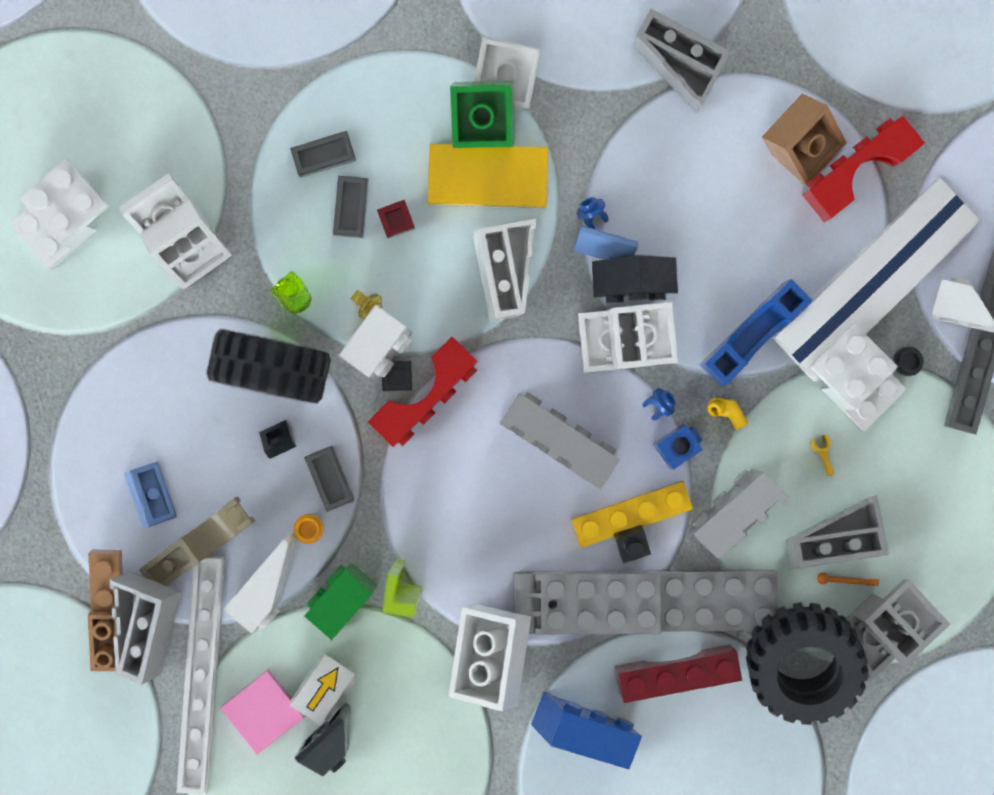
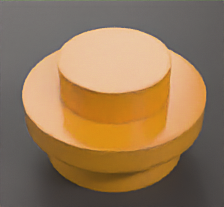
M313 514L302 515L294 524L296 538L305 544L317 542L324 532L323 522Z

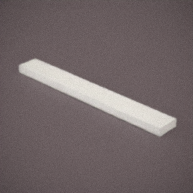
M209 555L193 567L176 793L206 795L209 789L226 556Z

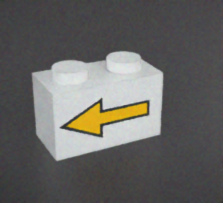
M324 651L290 700V706L319 726H321L324 720L329 722L339 707L336 705V702L342 694L347 696L355 685L356 681L353 679L355 676L354 671Z

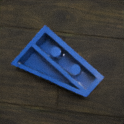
M543 692L531 723L533 728L552 747L628 770L631 767L642 735L633 728L634 724L620 717L617 720L612 719L601 711L589 710L546 692Z

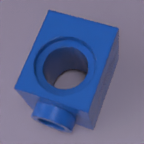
M684 424L653 443L668 468L672 470L703 450L699 444L703 440L693 426L688 428ZM683 437L687 441V448L683 453L678 454L673 449V442L676 438Z

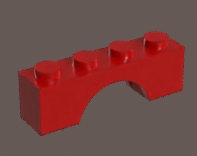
M904 116L895 121L891 117L876 128L879 134L871 140L868 136L863 138L853 146V149L856 151L849 158L842 155L830 165L832 171L824 177L820 173L806 184L810 189L802 195L823 222L833 218L855 200L852 188L853 177L862 163L878 161L894 167L925 144Z
M452 336L431 357L435 367V382L430 393L421 401L410 405H403L388 400L368 421L392 447H395L398 443L403 447L415 435L412 429L419 422L425 425L436 412L432 408L440 400L445 404L457 392L453 387L461 379L466 383L478 371L474 367L478 361Z

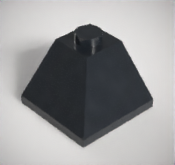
M346 702L336 711L329 722L325 721L305 739L294 759L321 776H324L330 770L333 773L339 770L347 761L344 757L349 748L351 706Z

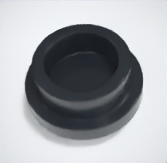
M903 347L895 353L893 362L898 366L895 370L900 375L914 376L921 371L924 359L918 349Z

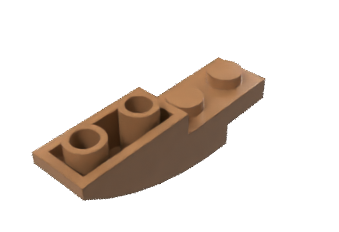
M92 549L88 553L91 611L88 614L91 671L116 672L113 636L117 635L116 618H112V608L115 607L114 589H110V579L123 574L122 550Z

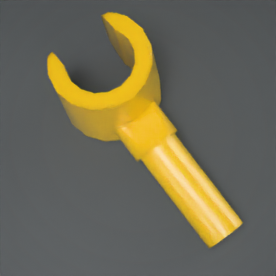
M822 435V440L825 444L824 448H819L816 445L815 439L811 440L810 447L812 451L819 453L827 476H832L834 471L827 451L831 446V440L827 435Z

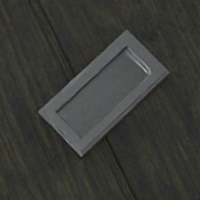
M347 131L290 148L300 178L356 161Z
M338 175L333 227L334 236L364 238L368 178Z
M333 445L304 457L326 512L355 500Z

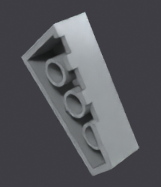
M529 392L525 396L519 393L502 418L500 425L511 430L531 445L601 489L620 461L614 455L617 450L604 441L600 445L589 439L592 433L578 424L575 429L565 423L566 416L553 408L550 412L540 407L542 401Z

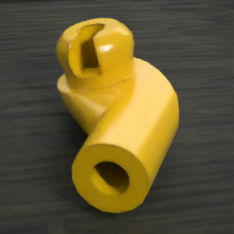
M716 397L709 401L707 406L708 413L714 417H728L736 430L743 428L749 423L735 400Z

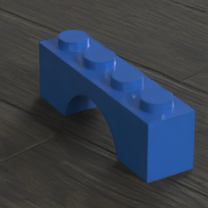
M792 279L783 282L699 365L720 386L727 385L748 365L754 354L773 335L795 319L813 300Z

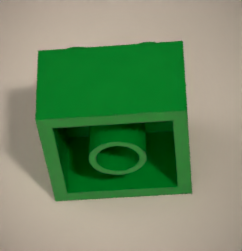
M514 81L453 82L450 86L452 147H513L515 143Z
M352 562L346 568L340 565L326 581L329 588L325 590L321 587L306 604L309 611L304 617L330 640H333L369 599L377 587V584Z

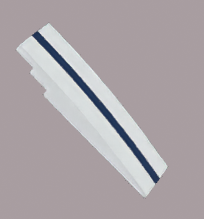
M938 178L812 296L811 299L813 301L795 319L782 328L773 339L813 382H816L820 377L810 366L851 324H856L867 334L971 231L980 219L941 178Z

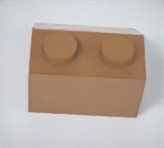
M803 93L762 136L772 156L804 185L811 181L847 143L828 105Z

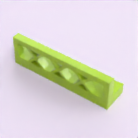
M396 559L388 573L382 613L414 618L421 599L422 586L402 583L405 560Z

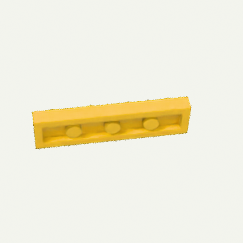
M679 481L572 518L571 522L579 545L583 548L612 538L615 533L638 525L644 527L693 510L684 481Z

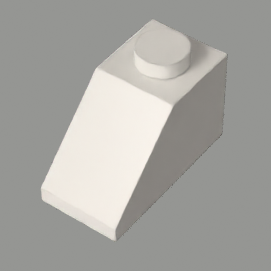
M952 277L951 281L941 280L932 311L933 317L936 320L994 333V320L973 286L969 285L970 282Z

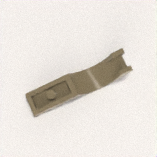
M237 496L208 520L181 537L141 567L139 571L145 578L168 586L204 558L241 533L255 520L252 516L249 517L239 504L241 500Z

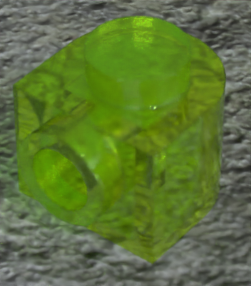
M292 270L269 290L276 301L289 313L297 314L305 311L312 301L311 293L306 285Z

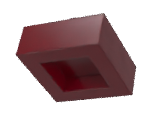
M405 199L377 209L387 239L415 229Z

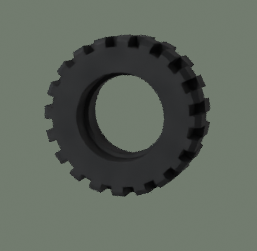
M219 329L214 336L206 375L208 380L212 382L318 404L323 398L331 358L329 353L246 333Z
M802 602L793 603V608L785 609L782 606L775 609L777 614L774 616L767 614L761 619L763 626L757 625L751 633L752 639L748 641L746 647V662L751 686L761 705L768 707V711L774 716L779 717L782 714L784 721L795 723V720H799L801 725H812L811 721H819L820 724L829 722L828 718L835 716L837 719L844 715L845 708L852 709L858 702L856 696H862L866 689L865 682L869 677V669L867 667L868 660L850 621L844 616H838L837 611L830 607L822 610L820 604L809 603V607H803ZM801 648H821L834 655L829 667L823 673L813 678L795 679L784 675L778 670L786 656Z

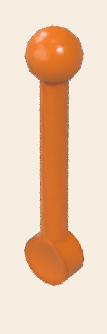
M820 573L817 576V581L820 584L836 582L879 586V579L828 576L826 573Z

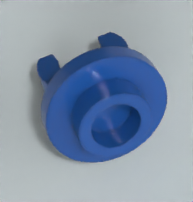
M587 198L580 203V208L576 212L578 218L584 220L585 225L593 229L595 227L592 220L595 216L600 215V218L605 223L609 221L608 215L603 211L606 206L603 199Z
M657 388L653 391V396L649 397L642 404L644 408L649 404L656 405L658 412L651 419L658 420L663 414L666 416L672 415L675 412L674 406L676 402L669 391Z

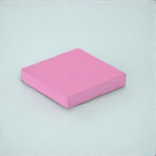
M269 669L220 708L257 755L305 717V715L290 706L292 698Z

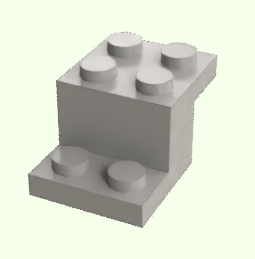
M906 578L883 599L872 593L847 617L852 628H855L868 660L869 677L872 679L894 659L907 666L950 625L945 617Z

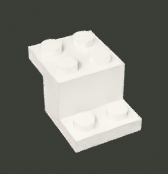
M65 158L19 198L27 209L9 224L48 269L53 270L97 232L91 225V222L109 206L74 165Z
M169 173L119 207L121 214L140 234L150 255L183 290L232 256L229 249L212 231L202 211Z
M672 302L615 307L607 311L577 314L583 373L678 363Z
M851 324L810 366L826 383L821 390L862 431H866L907 389L892 374L898 366L856 324Z

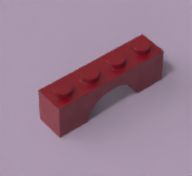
M730 644L703 649L695 655L665 662L639 661L615 666L619 692L623 703L743 681L737 651Z

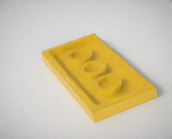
M429 144L428 205L546 208L548 147L453 148L452 144Z

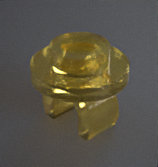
M356 290L350 298L360 306L358 316L362 320H365L375 305L382 309V297L377 293L366 297L359 290Z

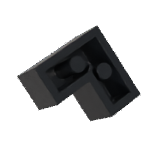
M634 255L592 261L593 296L606 298V303L624 302V297L629 296L631 301L647 299L648 301L666 300V295L678 293L676 257Z

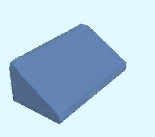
M581 226L574 251L606 260L634 256L639 243L590 227Z
M158 461L125 472V478L144 529L177 517Z

